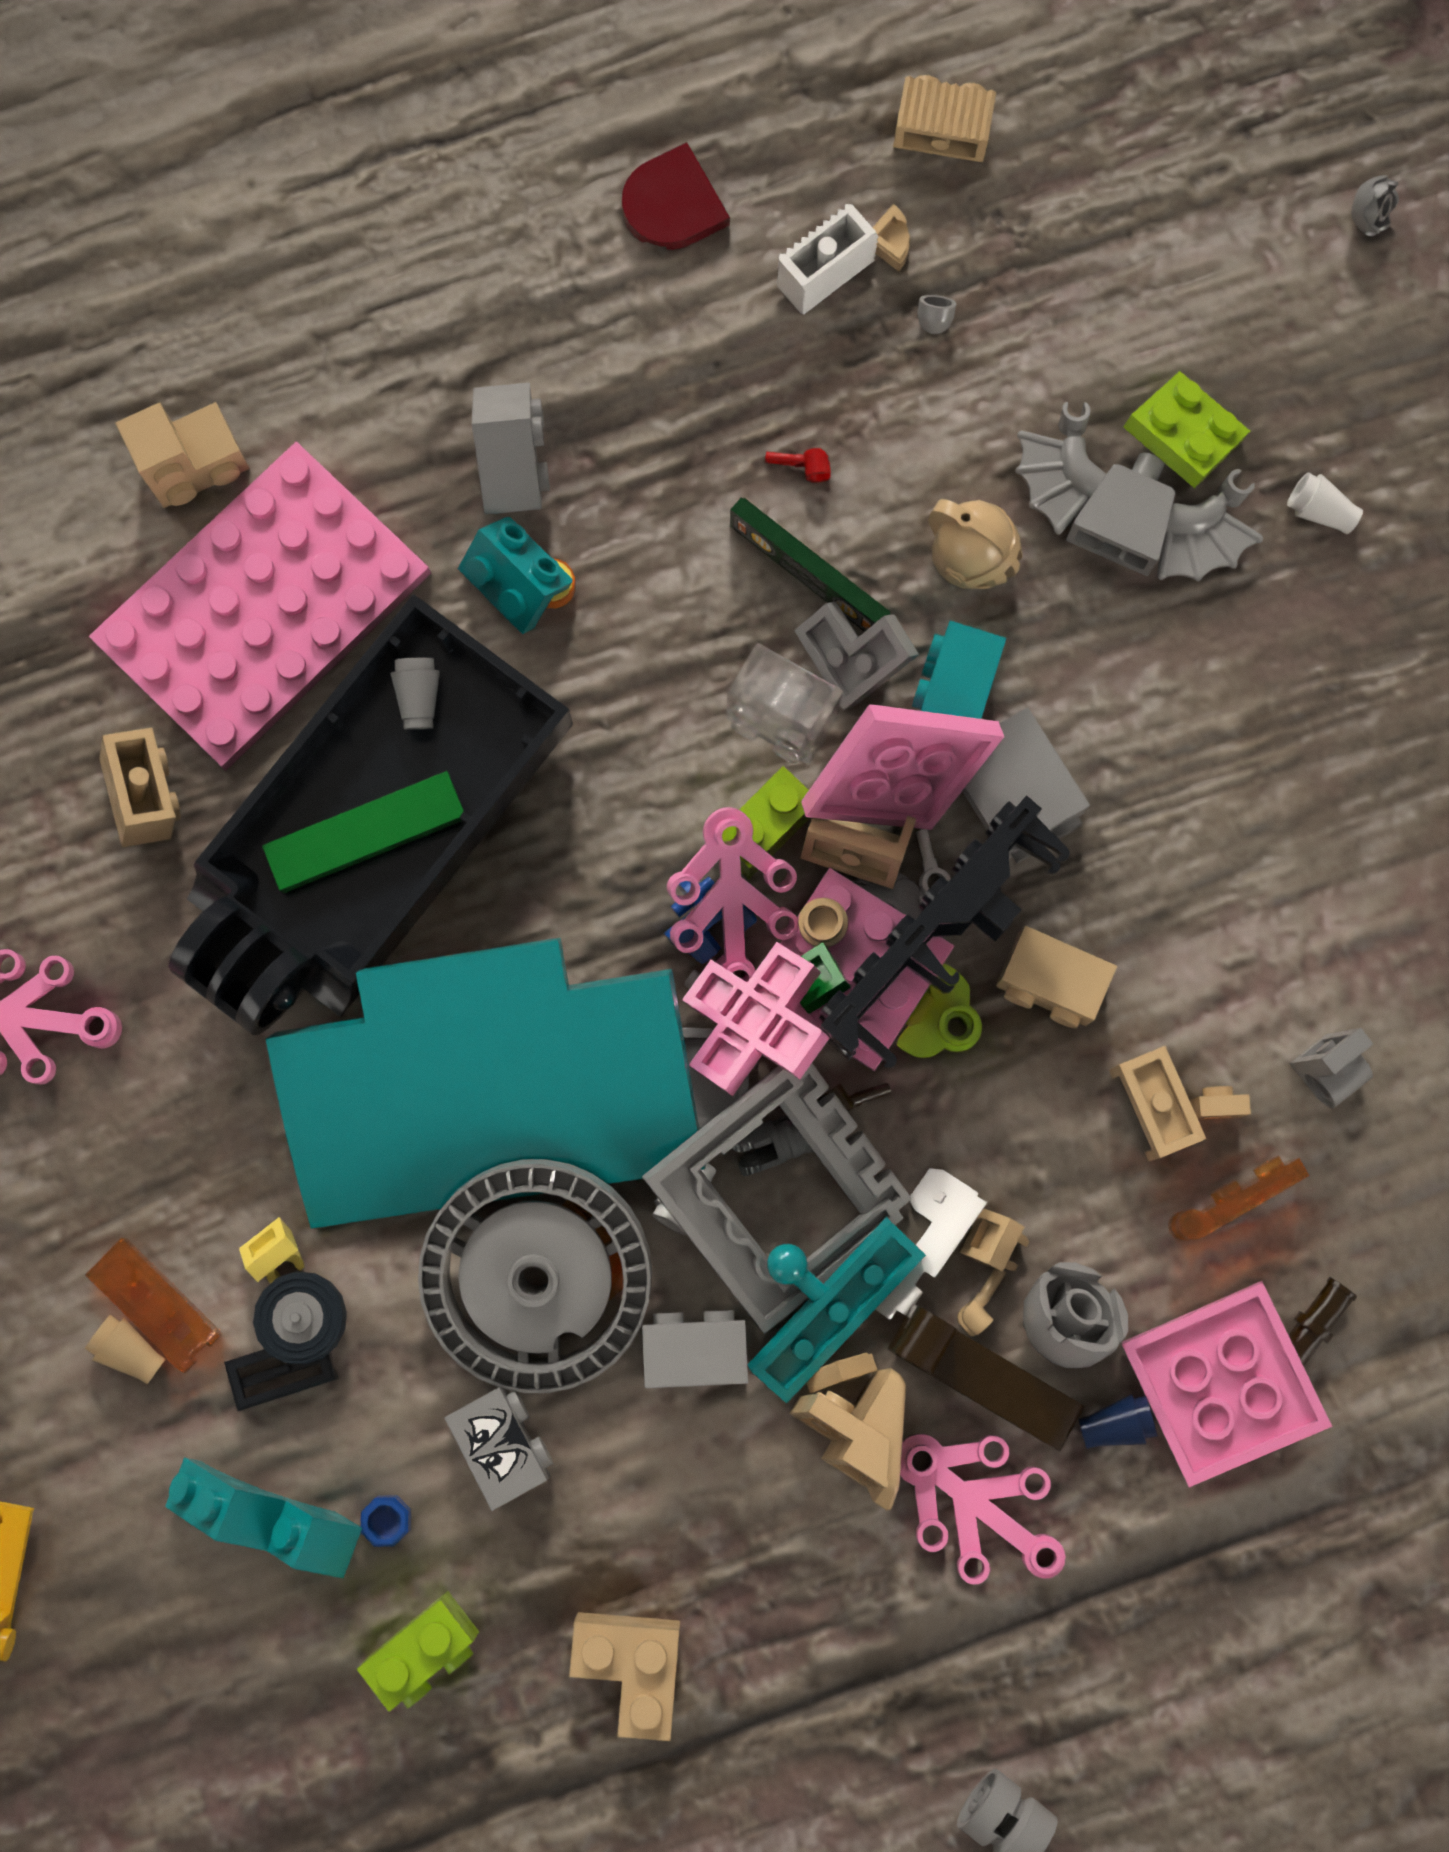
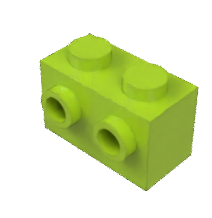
M447 1591L367 1657L357 1668V1671L388 1712L401 1702L409 1709L433 1688L427 1681L443 1667L448 1674L452 1673L474 1654L469 1645L475 1640L479 1630L450 1592Z

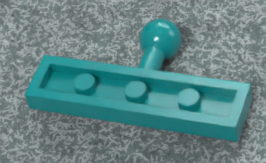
M887 1217L824 1284L807 1269L808 1261L802 1249L793 1244H781L775 1247L767 1259V1269L770 1276L780 1284H794L809 1299L747 1364L750 1371L787 1404L916 1267L926 1254Z

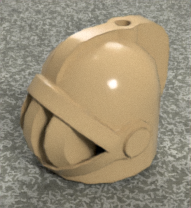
M940 499L928 518L929 525L935 536L932 545V561L938 573L946 581L963 589H986L1007 582V577L1012 578L1018 573L1020 569V562L1018 560L1023 558L1020 536L1013 521L1006 515L1003 509L981 500L968 501L959 505L946 499Z

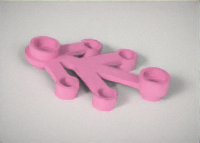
M725 807L716 810L707 818L703 827L705 844L682 872L673 874L667 882V892L670 897L679 905H690L700 895V885L698 882L719 860L720 878L689 915L672 926L670 939L679 951L683 953L695 952L702 945V931L722 908L724 954L717 959L716 963L731 973L737 970H744L745 974L742 980L748 982L756 970L754 965L745 956L743 904L766 922L767 929L777 939L787 940L792 938L797 933L799 926L798 918L791 910L786 907H778L741 877L740 856L763 872L767 885L779 893L787 892L794 887L797 874L788 862L775 859L752 840L753 826L746 814L739 809ZM735 826L737 833L734 839L723 841V831L727 827ZM779 869H786L787 876L785 880L780 883H774L773 876L775 872ZM681 882H691V889L686 895H676V888ZM783 916H788V926L785 929L776 930L777 920ZM684 930H694L692 940L687 943L679 942V936Z
M0 950V984L5 980L14 981L20 978L26 967L24 958L12 950ZM50 956L44 959L36 976L0 1001V1033L22 1062L21 1074L23 1078L28 1082L38 1085L46 1084L54 1078L56 1065L50 1057L42 1055L24 1028L76 1034L80 1036L84 1043L100 1049L114 1045L122 1033V1023L119 1017L114 1012L102 1007L90 1008L82 1015L28 1008L55 987H64L73 979L74 968L72 964L60 956ZM8 957H13L15 960L14 969L4 974L1 970L2 962ZM57 963H62L64 967L63 975L57 980H52L49 974L51 967ZM96 1018H101L104 1022L102 1032L98 1035H92L89 1031L90 1023ZM0 1051V1075H2L7 1067V1058ZM42 1060L46 1065L45 1073L41 1077L35 1078L31 1073V1068L35 1062Z
M915 1434L909 1436L902 1442L900 1476L906 1482L914 1485L919 1524L916 1528V1539L923 1549L929 1552H937L943 1549L948 1541V1531L938 1520L936 1485L952 1497L960 1550L957 1571L965 1582L973 1585L980 1584L987 1579L990 1572L989 1562L981 1554L976 1517L1021 1551L1024 1566L1036 1577L1048 1579L1061 1572L1065 1564V1551L1056 1539L1047 1534H1031L989 1501L990 1499L1025 1495L1033 1500L1044 1498L1051 1487L1050 1478L1045 1471L1037 1467H1027L1020 1474L963 1481L949 1470L948 1467L980 1461L992 1468L1000 1467L1005 1464L1009 1457L1007 1443L996 1435H987L981 1438L979 1442L942 1447L936 1439L929 1435ZM996 1441L1001 1446V1455L997 1460L989 1461L984 1456V1448L987 1443ZM919 1451H925L930 1455L931 1462L925 1470H916L912 1465V1458ZM1037 1473L1041 1476L1043 1485L1038 1492H1028L1025 1487L1026 1478L1031 1474ZM931 1525L939 1527L941 1531L940 1540L935 1544H927L923 1540V1531ZM1043 1548H1050L1054 1553V1560L1047 1567L1039 1566L1036 1561L1037 1553ZM971 1558H978L982 1563L981 1572L974 1577L966 1575L964 1572L966 1561Z

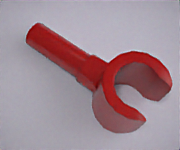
M811 448L806 450L804 454L796 455L766 451L765 463L795 466V468L804 467L805 479L809 482H826L831 478L830 461L827 453L821 448Z

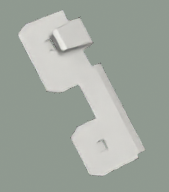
M929 1168L910 1195L911 1198L909 1200L916 1212L932 1222L916 1244L926 1256L875 1310L889 1320L892 1319L897 1311L904 1315L908 1314L912 1305H915L923 1294L915 1284L924 1271L936 1278L988 1203L977 1197L979 1194L977 1191L942 1169Z

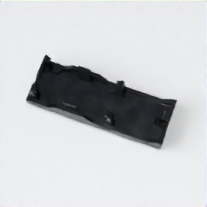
M1027 795L1017 806L1010 801L1003 806L989 823L990 827L985 832L989 838L983 844L975 838L955 861L956 865L952 869L956 875L949 882L941 876L923 896V901L919 905V908L923 910L915 920L907 914L888 935L889 939L885 944L890 948L880 958L873 952L857 969L852 980L856 986L846 996L839 990L820 1011L819 1019L823 1022L820 1025V1029L829 1037L827 1042L848 1061L856 1054L859 1038L886 1062L883 1066L884 1068L891 1069L895 1066L897 1062L896 1056L858 1021L906 967L943 994H948L953 990L954 985L959 981V973L956 972L951 976L926 944L933 937L961 936L973 923L991 940L996 942L1014 922V918L1022 909L1001 892V886L1010 877L1009 852L1014 846L1051 867L1047 872L1049 875L1056 874L1060 870V863H1064L1070 855L1069 849L1038 818L1042 808ZM1047 848L1053 850L1060 856L1056 858Z

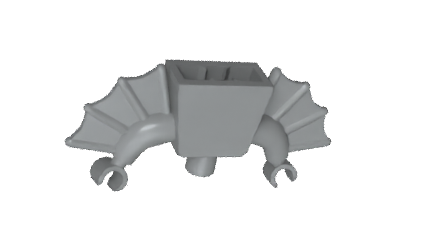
M1068 402L1064 403L1058 425L1059 430L1067 436L1063 441L1026 431H1019L1017 434L1023 453L1021 463L1016 467L1015 472L1024 479L1029 488V507L1045 515L1053 526L1054 533L1058 535L1076 517L1066 541L1138 573L1148 576L1159 559L1158 579L1164 580L1172 576H1185L1195 581H1201L1202 577L1213 569L1219 567L1236 568L1238 565L1237 560L1246 548L1263 541L1261 534L1226 512V506H1240L1255 486L1252 483L1246 490H1241L1233 484V481L1242 472L1240 469L1233 470L1218 488L1217 496L1211 495L1198 505L1173 503L1175 490L1168 485L1158 482L1165 463L1156 455L1140 453L1132 470L1122 465L1114 464L1107 474L1088 458L1086 442L1081 437L1086 431L1091 411L1090 406L1086 402L1083 404L1081 417L1071 416L1067 411Z

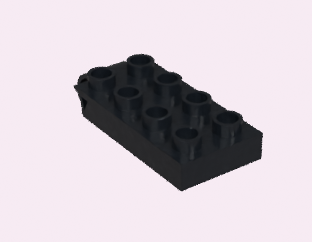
M413 594L195 861L194 868L197 875L187 900L203 912L193 921L178 941L170 957L168 965L170 971L252 1035H260L269 1029L294 1005L304 989L338 1016L342 1017L360 994L356 972L361 969L380 967L385 963L573 726L570 709ZM434 658L435 670H439L440 673L433 728L404 730L390 674L395 672L394 660ZM448 771L464 810L459 817L461 822L284 894L279 891L262 845Z

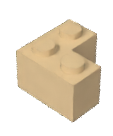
M160 402L115 422L138 472L163 508L170 505L179 506L193 500L198 492L214 485H227L235 481L240 476V473L250 469L216 402L173 422Z
M577 1613L574 1621L569 1677L622 1681L617 1737L671 1741L680 1621Z

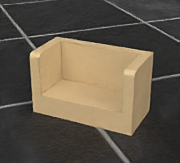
M907 815L901 836L859 822L812 818L800 859L827 868L830 867L833 870L893 889L917 818Z
M1166 1046L1121 1063L1109 1070L1112 1079L1120 1076L1150 1144L1151 1150L1145 1152L1148 1161L1160 1159L1206 1140Z

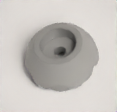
M1388 175L1373 177L1364 182L1355 195L1352 205V219L1357 228L1364 234L1375 236L1376 233L1379 234L1380 231H1384L1390 226L1389 214L1398 205L1399 196L1395 190L1398 182L1387 178Z

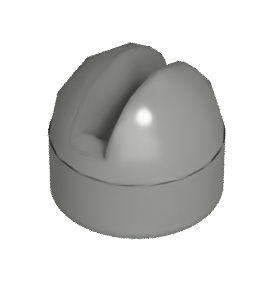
M939 295L920 297L917 311L919 324L926 332L931 334L944 332L953 322L956 302Z

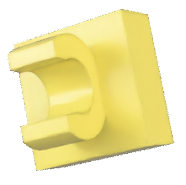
M280 1217L239 1248L245 1269L257 1282L265 1276L270 1283L281 1275L275 1269L284 1261L293 1263L299 1271L304 1268V1262L298 1251L293 1233Z

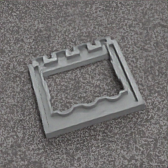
M813 1063L801 1079H798L780 1066L776 1067L642 1176L647 1185L764 1334L808 1297L794 1284L783 1285L776 1282L770 1276L767 1269V1255L701 1171L704 1165L720 1152L724 1155L763 1123L761 1119L779 1105L860 1213L807 1258V1269L823 1284L886 1217L894 1225L899 1223L903 1216L898 1210L906 1205L911 1198L891 1169L884 1170L875 1178L873 1177L884 1168L886 1163L863 1131L853 1134L847 1140L845 1139L857 1128V1123L835 1093H830L817 1102L816 1099L828 1090L829 1085Z

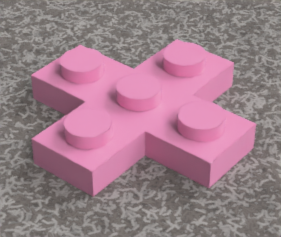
M778 942L775 943L748 982H745L713 960H710L682 999L690 1008L717 1025L689 1066L731 1096H734L762 1055L798 1079H801L829 1040V1037L821 1029L793 1012L821 972L815 965Z

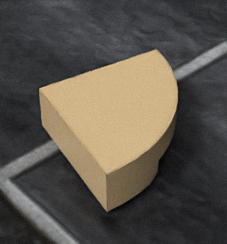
M893 204L873 226L879 237L877 239L878 243H876L875 254L899 272L908 256L910 235L905 216Z
M866 1352L821 1367L806 1384L811 1394L878 1370L872 1353L868 1354Z

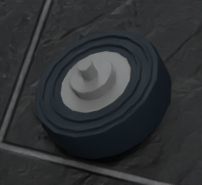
M292 1272L278 1277L263 1290L255 1305L253 1325L258 1342L269 1355L284 1363L308 1364L323 1359L337 1347L345 1332L347 1310L342 1294L331 1281L316 1273Z

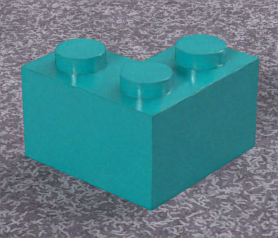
M949 621L944 636L934 634L921 676L930 679L927 681L920 678L911 707L925 712L981 719L1006 638Z

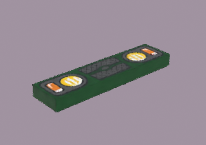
M740 497L730 509L731 528L827 603L837 602L846 618L864 632L883 616L891 615L888 609L746 498Z

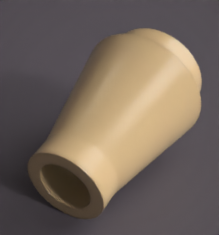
M112 1315L106 1318L85 1347L87 1351L95 1355L92 1359L93 1361L135 1377L147 1385L166 1360L149 1345L125 1318L119 1321Z

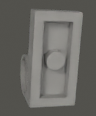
M1362 1028L1330 1033L1318 1040L1289 1064L1313 1094L1324 1105L1334 1109L1373 1078L1370 1066L1361 1055L1373 1043Z

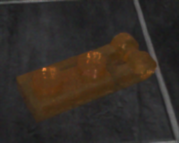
M1276 1156L1254 1168L1253 1172L1257 1178L1240 1187L1237 1180L1211 1193L1210 1195L1214 1202L1205 1208L1174 1213L1168 1222L1169 1232L1175 1239L1180 1241L1201 1239L1310 1175L1300 1158L1283 1162L1280 1156Z
M120 1238L85 1274L164 1353L167 1360L183 1373H186L197 1362L195 1356L205 1345L211 1347L222 1336L220 1330L127 1238ZM184 1321L189 1326L191 1332L180 1342L172 1333Z

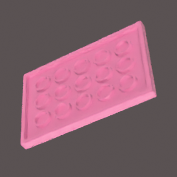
M296 441L89 637L226 771L414 591L431 572L429 567Z

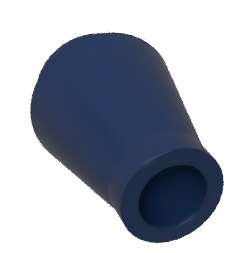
M1131 1394L1089 1416L1078 1418L1087 1449L1096 1446L1147 1445L1146 1439L1158 1436L1146 1396L1134 1399Z

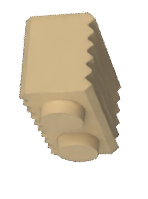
M921 75L915 79L912 76L905 77L893 147L983 162L989 139L996 92L993 89L987 91L983 86L976 83H965L961 86L956 83L952 85L948 82L941 83L937 78L929 75Z

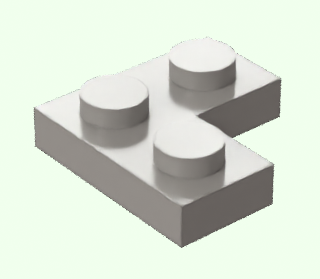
M837 602L824 604L794 630L843 710L854 708L919 655L894 614L883 616L858 637Z

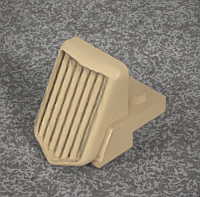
M892 1368L873 1372L854 1405L831 1391H827L826 1395L817 1392V1394L799 1396L789 1414L831 1440L821 1459L862 1486H866L874 1503L885 1510L892 1509L900 1485L906 1385L901 1374Z

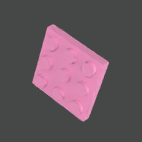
M869 704L802 799L801 803L805 816L904 827L908 815L917 818L914 828L932 830L1004 738L999 721Z
M829 867L807 903L817 898H829L838 902L846 911L848 917L847 932L839 943L828 947L851 986L850 989L844 992L847 996L856 986L852 981L855 977L854 973L873 952L880 958L890 948L885 944L889 939L888 935L906 915ZM799 929L792 938L782 940L780 943L799 956L815 947L804 940ZM933 937L926 944L942 966L954 949L953 944L941 937ZM906 967L859 1019L858 1023L890 1049L930 984ZM799 1003L793 1012L820 1029V1025L823 1023L819 1019L820 1011L825 1005L808 1014ZM858 1038L859 1046L856 1048V1054L852 1058L875 1072L882 1059Z
M1262 1281L1122 1342L1124 1351L1188 1487L1332 1427Z

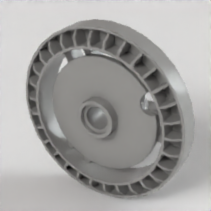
M532 1159L497 1165L476 1175L452 1195L437 1213L426 1233L419 1259L418 1285L421 1305L429 1327L442 1348L458 1365L478 1379L497 1387L502 1386L503 1389L522 1393H552L574 1388L596 1378L615 1364L630 1347L642 1326L650 1300L653 1270L650 1248L642 1225L629 1204L610 1185L594 1174L574 1165L547 1159ZM520 1192H543L558 1195L575 1202L593 1216L585 1220L579 1214L564 1206L545 1201L514 1203L495 1211L486 1219L474 1212L502 1196ZM462 1225L474 1230L467 1243L456 1237ZM602 1225L612 1238V1240L605 1244L595 1230ZM618 1252L624 1279L620 1308L612 1322L600 1336L585 1347L569 1354L561 1355V1334L570 1332L583 1338L602 1316L612 1286V1270L609 1256ZM451 1253L461 1257L458 1277L459 1289L469 1316L489 1338L498 1344L518 1351V1355L511 1354L492 1345L482 1338L465 1319L452 1291L450 1277ZM531 1266L541 1268L547 1274L548 1283L541 1286L532 1285L526 1280L523 1270ZM548 1352V1358H531V1353Z

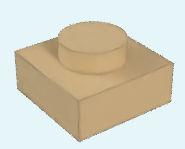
M1233 1086L1202 1088L1203 1096L1190 1100L1198 1120L1234 1119L1251 1115L1249 1094L1233 1095Z

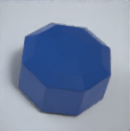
M398 1495L375 1497L361 1511V1534L374 1547H394L411 1530L410 1507Z

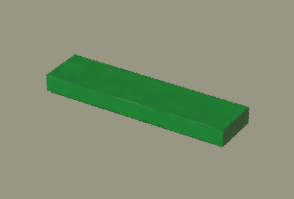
M445 771L264 844L262 847L279 891L284 894L461 822L459 817L464 810L448 771Z

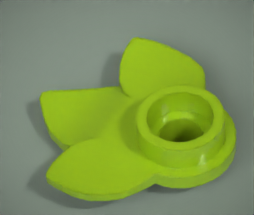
M943 964V967L951 976L958 972L951 966ZM960 973L959 981L948 994L941 993L932 985L929 986L905 1025L908 1027L897 1041V1046L901 1050L914 1057L930 1058L944 1049L962 1052L976 1044L982 1033V1022L977 1011L969 1006L970 986ZM958 1019L964 1023L965 1033L962 1036H954L949 1032L948 1022L950 1020Z

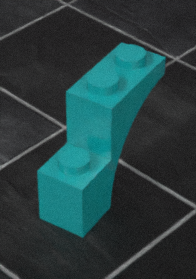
M186 1457L183 1459L178 1474L170 1484L169 1497L165 1505L167 1509L215 1541L264 1550L293 1569L344 1578L362 1531V1527L335 1511L274 1494L231 1477L202 1461Z

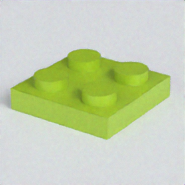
M1181 371L1174 375L1132 413L1123 426L1124 429L1193 488H1196L1250 433V430L1238 421L1232 413L1225 410L1205 393L1197 383L1191 381Z

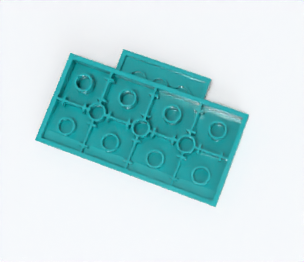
M561 938L361 969L356 972L364 1018L276 1031L265 1039L284 1129L311 1229L438 1210L445 1205L461 1186L476 1175L497 1165L518 1160L547 1159L571 1164L594 1174L607 1184L643 1179L642 1176L700 1130L672 969L569 985ZM520 1192V1193H515V1194H511V1195L502 1196V1197H500V1198H498V1199H496V1200H494V1201L504 1200V1199H511V1198H518V1197H524V1196H531V1195H537V1194H544V1193H543V1192Z

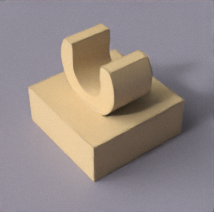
M983 1209L975 1220L960 1253L978 1263L1001 1272L1004 1269L1016 1271L1018 1265L1010 1261L1009 1258L1016 1244L1028 1246L1029 1240L1022 1234L1025 1226L1009 1217Z

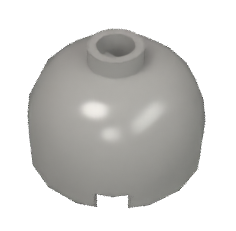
M1059 1262L1043 1273L1029 1291L1024 1300L1023 1326L1028 1340L1039 1354L1051 1363L1064 1368L1091 1367L1111 1355L1128 1333V1313L1121 1296L1115 1288L1108 1293L1105 1287L1097 1282L1102 1276L1094 1269L1075 1262Z

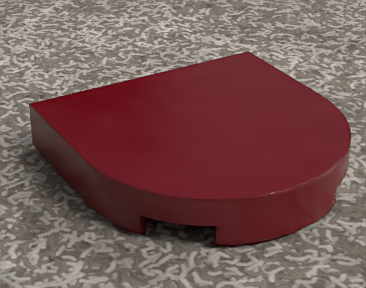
M687 142L641 164L631 173L624 185L622 192L624 221L633 236L643 243L648 242L653 245L666 247V250H676L687 247L730 226L729 214Z

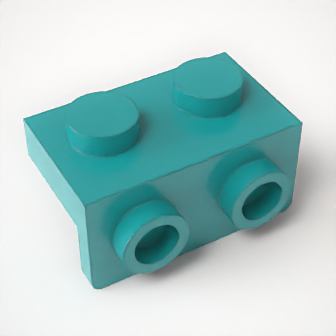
M504 517L479 529L457 568L521 634L534 629L553 596L567 590L573 582L572 578L559 566L557 561L550 557L526 533L524 528L511 517Z

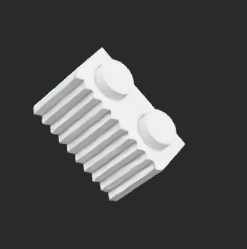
M845 204V210L838 209V214L831 215L830 221L823 220V226H816V232L809 231L808 237L801 238V243L794 242V249L787 248L786 254H779L777 287L801 314H805L875 261V248L879 238L876 231L852 204Z

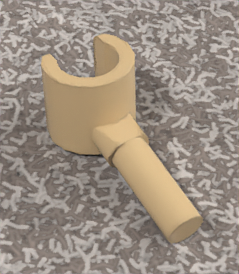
M994 1269L981 1291L958 1312V1323L971 1337L979 1335L994 1320L983 1307L990 1301L1004 1278L1005 1271L1001 1272Z

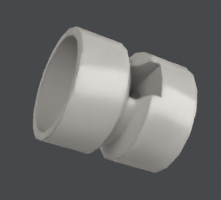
M998 1769L991 1770L981 1779L967 1798L957 1819L958 1828L983 1847L992 1844L993 1852H1044L1058 1824L1057 1817L1032 1797L1022 1800L1021 1788Z

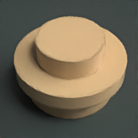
M829 898L814 899L808 902L800 912L798 919L799 931L804 940L812 946L816 947L823 942L827 947H832L839 943L847 932L848 917L846 911L835 900Z

